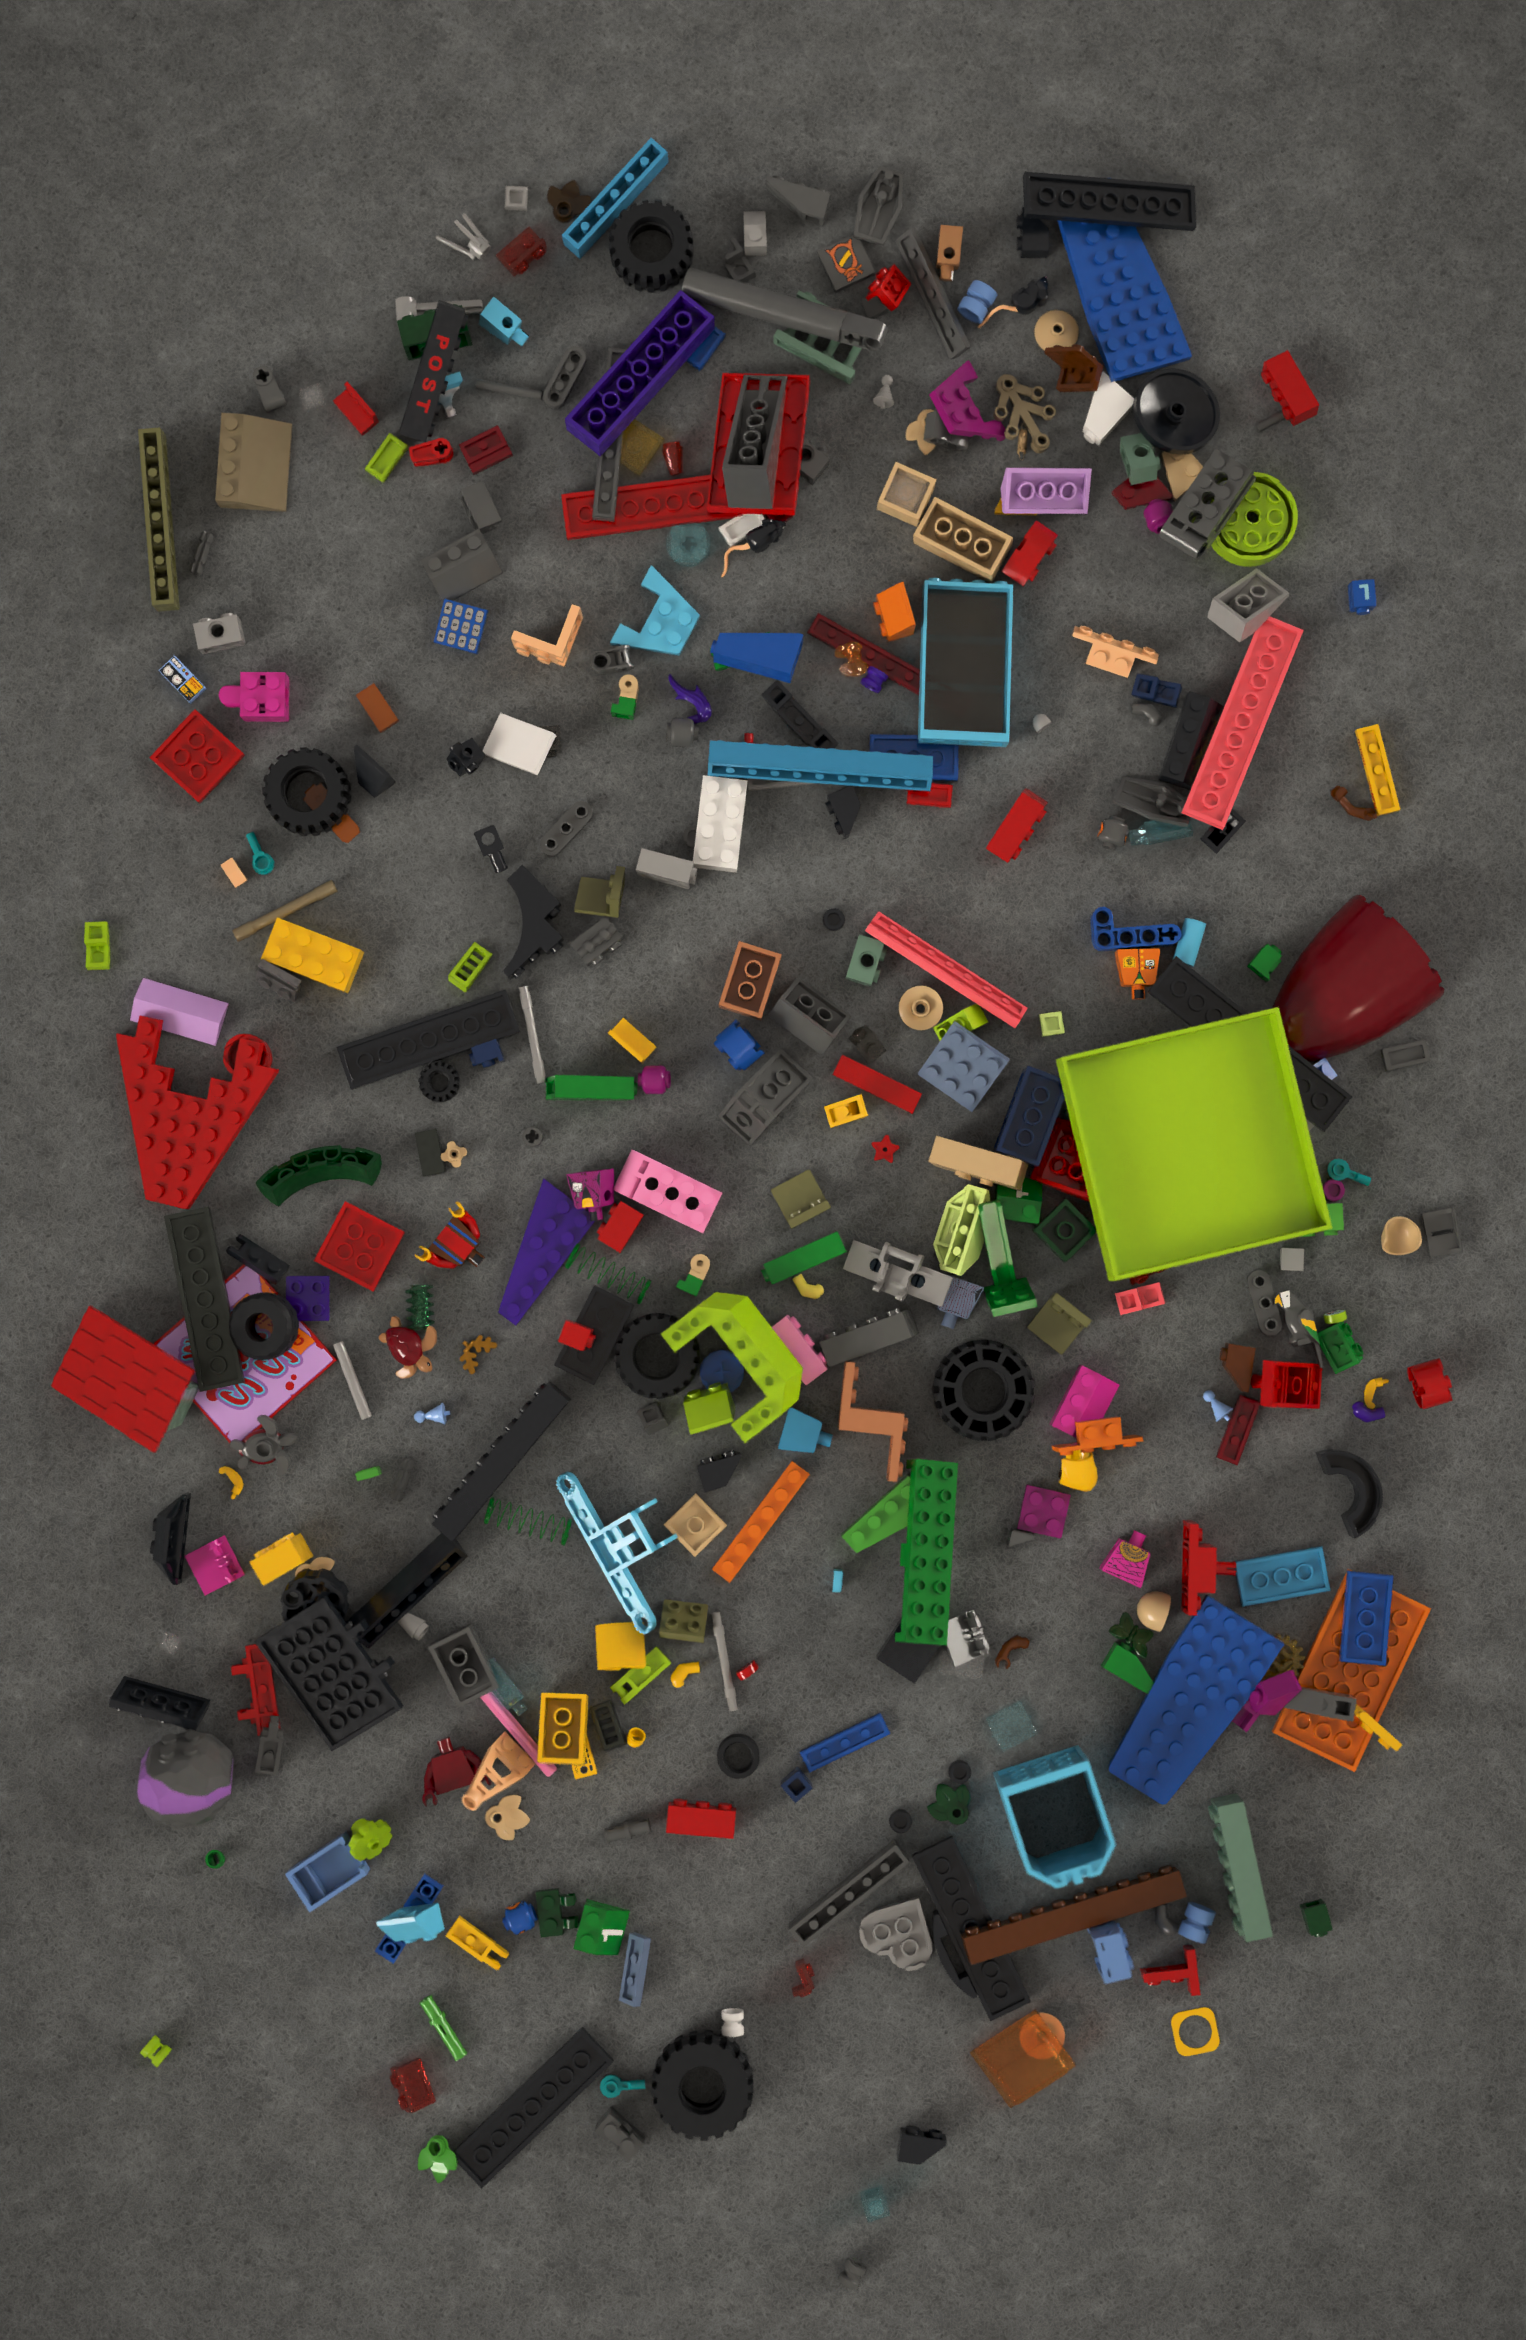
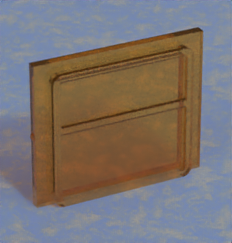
M1036 2009L970 2052L1010 2108L1021 2104L1066 2075L1069 2070L1076 2066V2063Z

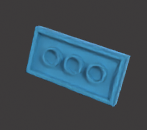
M1322 1546L1235 1561L1236 1568L1234 1570H1236L1235 1576L1242 1607L1331 1591Z

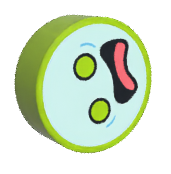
M1337 1310L1323 1315L1326 1324L1339 1323L1347 1319L1346 1310Z

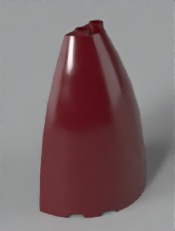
M1361 895L1353 896L1324 925L1303 950L1287 975L1272 1008L1279 1007L1288 1046L1308 1062L1343 1054L1373 1042L1414 1018L1444 994V988L1442 986L1439 987L1442 980L1438 972L1434 968L1430 969L1429 962L1431 960L1415 939L1395 918L1384 916L1385 912L1382 907L1373 901L1370 903L1365 902L1366 898Z

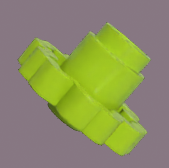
M364 1818L357 1820L351 1827L352 1837L348 1844L351 1848L350 1853L358 1861H363L365 1858L370 1860L382 1852V1848L390 1843L392 1838L390 1833L391 1827L382 1819L376 1822Z

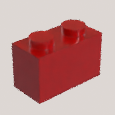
M620 1201L619 1204H613L608 1213L611 1215L607 1223L602 1222L596 1233L599 1234L598 1240L622 1253L644 1215Z
M566 1320L558 1342L580 1351H586L587 1348L590 1349L596 1335L593 1334L594 1329L571 1320Z

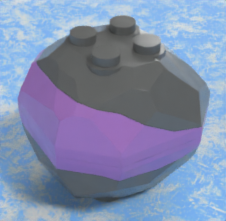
M193 1730L175 1735H164L161 1740L148 1748L141 1760L137 1793L142 1808L151 1820L170 1825L173 1829L205 1826L212 1823L215 1815L231 1798L233 1777L232 1752L212 1734L198 1733Z

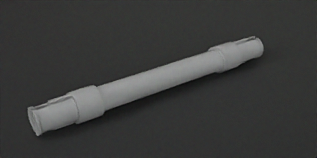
M528 986L519 987V997L528 1032L534 1075L537 1079V1084L546 1082V1073L538 1043L530 991H528Z
M721 1612L711 1613L713 1632L716 1637L728 1711L738 1710L735 1697L736 1691L733 1686Z

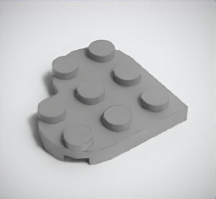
M918 1896L874 1909L862 1917L859 1934L860 1940L866 1949L879 1956L889 1955L893 1964L906 1971L918 1970L925 1966L932 1953V1941Z

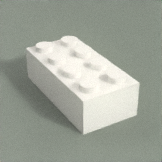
M703 775L693 855L695 868L737 873L747 780Z

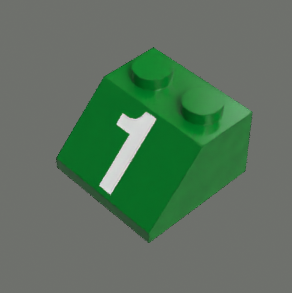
M1024 1178L1021 1191L997 1184L995 1200L999 1199L1001 1202L1004 1220L1039 1224L1042 1204V1183L1030 1178Z
M586 1899L573 1949L593 1955H618L630 1910Z

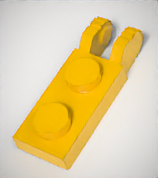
M460 1915L446 1934V1937L479 1961H484L496 1970H499L501 1964L488 1955L490 1950H493L503 1958L509 1956V1952L496 1944L495 1940Z

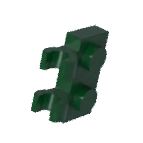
M559 1888L537 1890L535 1892L541 1938L560 1936L564 1934V1928L574 1929L578 1927V1915L562 1917L561 1906L575 1905V1893L560 1895Z

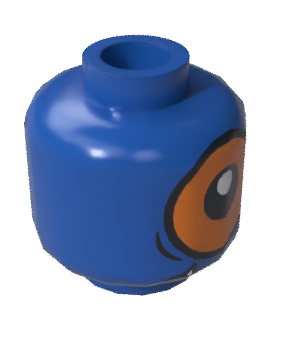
M520 1901L505 1909V1917L502 1920L507 1931L511 1929L515 1935L534 1928L535 1921L538 1918L531 1903L528 1904L526 1901Z

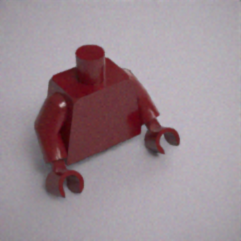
M450 1737L437 1741L440 1753L434 1755L427 1764L424 1776L425 1794L422 1796V1801L426 1807L427 1800L433 1798L434 1806L437 1805L438 1801L434 1794L435 1791L436 1795H440L470 1785L482 1762L480 1757L471 1750L465 1749L464 1746L453 1749ZM485 1774L481 1783L486 1780V1783L490 1786L492 1782Z

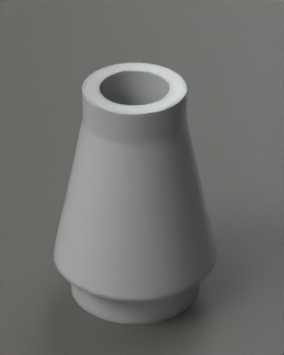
M407 1613L397 1622L412 1639L415 1638L418 1641L429 1628L426 1620Z

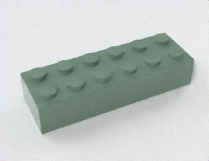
M1237 1793L1211 1798L1208 1812L1210 1819H1213L1216 1828H1213V1835L1221 1848L1217 1853L1220 1864H1223L1226 1871L1222 1873L1225 1886L1230 1891V1895H1227L1230 1909L1235 1914V1917H1232L1234 1930L1246 1942L1273 1937L1244 1801Z

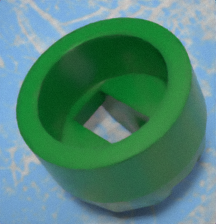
M211 1850L207 1853L205 1862L208 1867L218 1869L224 1865L225 1856L221 1851ZM216 1854L219 1860V1864H217L214 1855Z

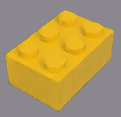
M292 1532L253 1554L255 1559L250 1561V1564L264 1586L309 1560L314 1555L302 1534L299 1533L295 1536Z
M541 1693L538 1763L585 1765L589 1698L587 1694Z

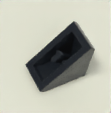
M1232 809L1223 830L1211 826L1200 840L1217 854L1246 820Z

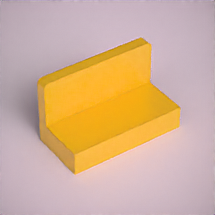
M624 1018L608 1032L618 1044L641 1064L657 1048Z

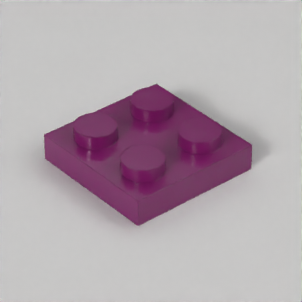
M1026 1484L1017 1529L1061 1539L1071 1495Z

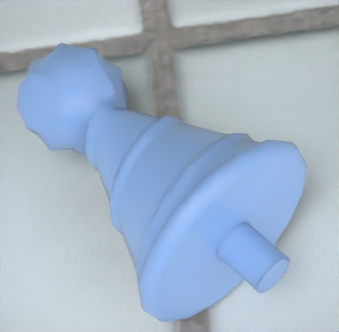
M1212 1390L1205 1391L1203 1398L1206 1402H1211L1216 1422L1223 1418L1226 1421L1230 1420L1228 1414L1233 1410V1407L1231 1408L1216 1400Z
M441 1403L427 1413L417 1411L414 1414V1419L418 1423L427 1419L445 1425L447 1422L446 1415H450V1411H445V1405Z

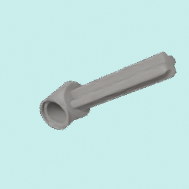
M399 297L395 299L397 321L402 320V317L407 315L418 316L427 310H436L438 302L417 303L413 297ZM482 300L447 301L450 304L462 305L465 308V314H477L483 311Z

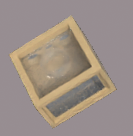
M895 462L878 500L877 510L917 527L935 488L936 479Z

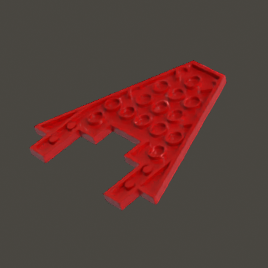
M139 1015L136 1036L117 1033L116 1039L145 1198L157 1203L190 1209L277 1076L279 1069L260 1065L264 1043L240 1038L232 1082L211 1078L207 1099L171 1091L175 1068L155 1064L163 1020Z

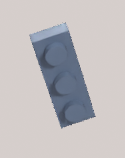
M629 1933L619 2001L632 2007L641 2006L651 1938L639 1933Z

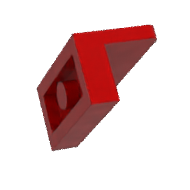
M347 381L344 384L346 390L336 397L333 402L363 436L379 421L376 414Z

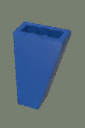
M720 633L718 640H713L710 653H713L714 663L791 683L803 646V634Z

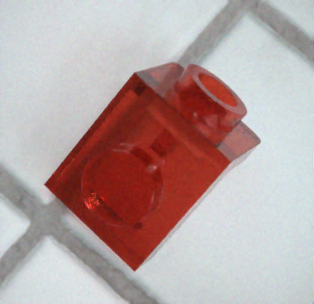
M804 1958L795 1961L802 1984L792 1988L794 1997H805L812 1993V1989H815L812 1978L815 1976L814 1970L810 1963L806 1964Z

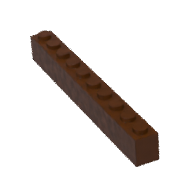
M1166 1865L1160 1867L1158 1872L1152 1874L1150 1872L1140 1873L1136 1879L1130 1881L1129 1879L1118 1880L1116 1885L1107 1887V1885L1096 1887L1094 1889L1095 1892L1077 1893L1073 1895V1899L1066 1901L1058 1899L1051 1902L1052 1905L1044 1908L1042 1905L1035 1906L1028 1913H1013L1008 1916L1009 1919L1000 1921V1919L987 1922V1926L981 1928L978 1926L965 1929V1933H961L968 1960L973 1965L1185 1898L1187 1895L1180 1871L1176 1867Z

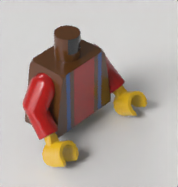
M456 1201L455 1203L459 1206V1209L452 1211L449 1208L453 1217L428 1249L424 1246H419V1248L424 1250L422 1256L415 1254V1257L419 1260L426 1261L439 1268L454 1269L457 1266L462 1267L467 1260L475 1267H478L485 1259L481 1253L475 1250L481 1243L479 1240L480 1231L476 1220L464 1210L460 1202Z

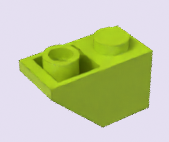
M974 1004L936 1025L933 1029L941 1041L954 1021L970 1032H973L988 1023V1020L978 1004Z

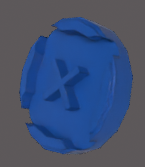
M717 1350L704 1358L700 1366V1377L707 1389L714 1383H727L731 1393L740 1386L744 1378V1367L734 1353L728 1350Z

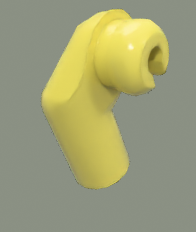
M802 1274L792 1279L803 1297L818 1299L824 1294L822 1285L807 1284Z

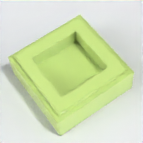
M1061 1011L1039 1014L1042 1037L1065 1033Z

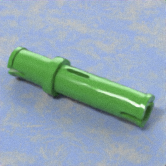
M432 1995L427 1996L419 2004L430 2020L428 2022L430 2025H434L454 2060L458 2061L467 2054V2051L447 2022L444 2011L439 2009Z

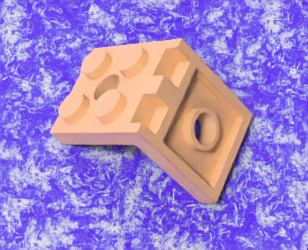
M573 604L571 605L556 646L514 630L511 640L514 648L517 649V653L529 657L530 654L538 657V661L550 665V662L565 667L583 619L581 608Z

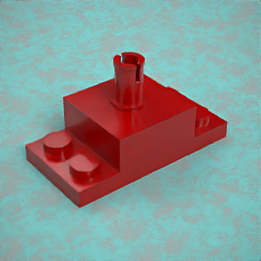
M1263 1360L1262 1375L1254 1374L1251 1378L1252 1388H1261L1260 1405L1264 1407L1320 1409L1322 1368L1319 1369L1317 1363Z
M1183 1520L1181 1610L1187 1615L1197 1616V1610L1201 1609V1597L1197 1596V1593H1216V1575L1235 1576L1236 1570L1227 1568H1236V1562L1216 1561L1217 1547L1210 1543H1199L1202 1542L1203 1536L1202 1528H1199V1524L1192 1520Z

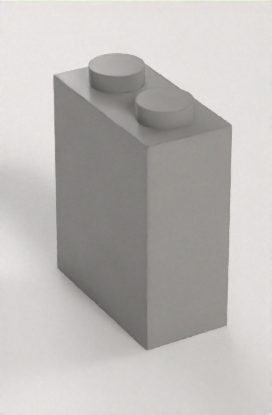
M641 848L636 867L639 877L690 889L691 884L695 885L698 872L693 861Z

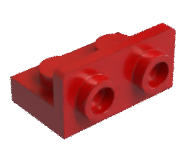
M895 264L888 269L883 267L875 275L877 279L869 285L868 289L870 291L865 297L869 301L877 295L882 304L891 312L899 306L912 284Z

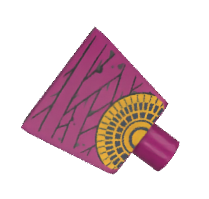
M1134 1530L1129 1542L1119 1538L1099 1568L1106 1573L1141 1588L1150 1557V1552L1141 1548L1146 1535Z

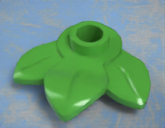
M441 2135L433 2136L427 2143V2147L421 2150L418 2158V2170L431 2168L437 2183H441L447 2177L449 2170H456L457 2168L456 2155L449 2148L446 2138Z

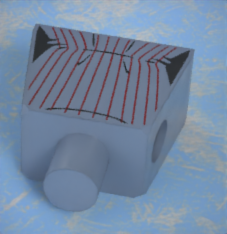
M953 1277L943 1307L938 1305L936 1307L937 1310L945 1312L941 1325L954 1329L958 1317L968 1319L984 1287Z

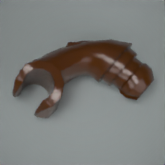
M1016 1635L1006 1641L995 1659L997 1668H999L1001 1660H1006L1005 1668L1008 1669L1011 1665L1008 1658L1010 1651L1020 1648L1027 1649L1029 1647V1639Z

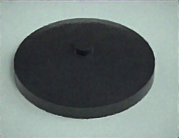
M1168 368L1154 372L1143 381L1134 397L1133 413L1140 432L1152 445L1172 454L1196 452L1212 439L1218 429L1220 410L1216 396L1201 378L1186 370Z

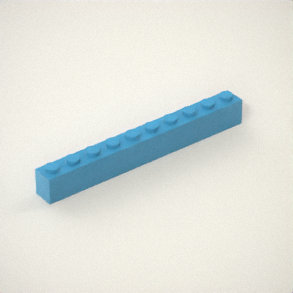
M710 740L707 776L930 791L933 778V756Z

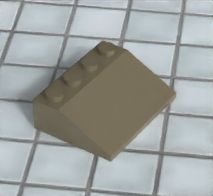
M221 413L215 501L220 508L286 512L292 438L291 423L246 414Z

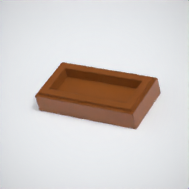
M374 683L356 694V697L380 733L399 722Z

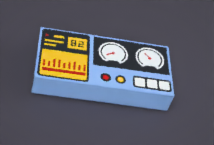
M175 655L158 670L190 704L207 689Z

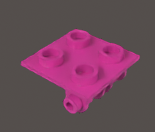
M225 1535L185 1555L205 1596L245 1575Z

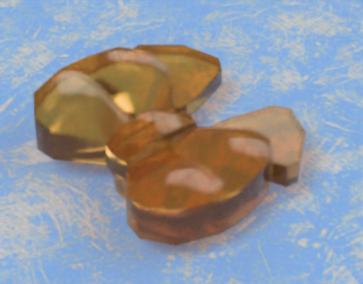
M848 642L843 646L840 644L835 650V657L848 659L847 663L839 667L840 672L847 677L861 676L868 669L867 663L861 660L860 652L862 645L858 642Z

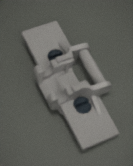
M853 1240L843 1270L877 1282L873 1286V1291L878 1293L883 1291L896 1296L895 1299L899 1301H904L909 1294L943 1307L953 1280L951 1276L922 1266L923 1255L919 1254L917 1256L895 1248L889 1242H885L882 1250ZM889 1255L914 1264L912 1271L888 1263Z

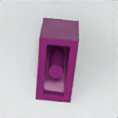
M1289 1670L1259 1682L1255 1690L1251 1692L1248 1700L1255 1714L1275 1716L1302 1688L1293 1670Z

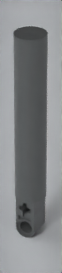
M689 268L684 278L682 291L696 302L869 351H879L888 333L887 325L881 321L702 270Z

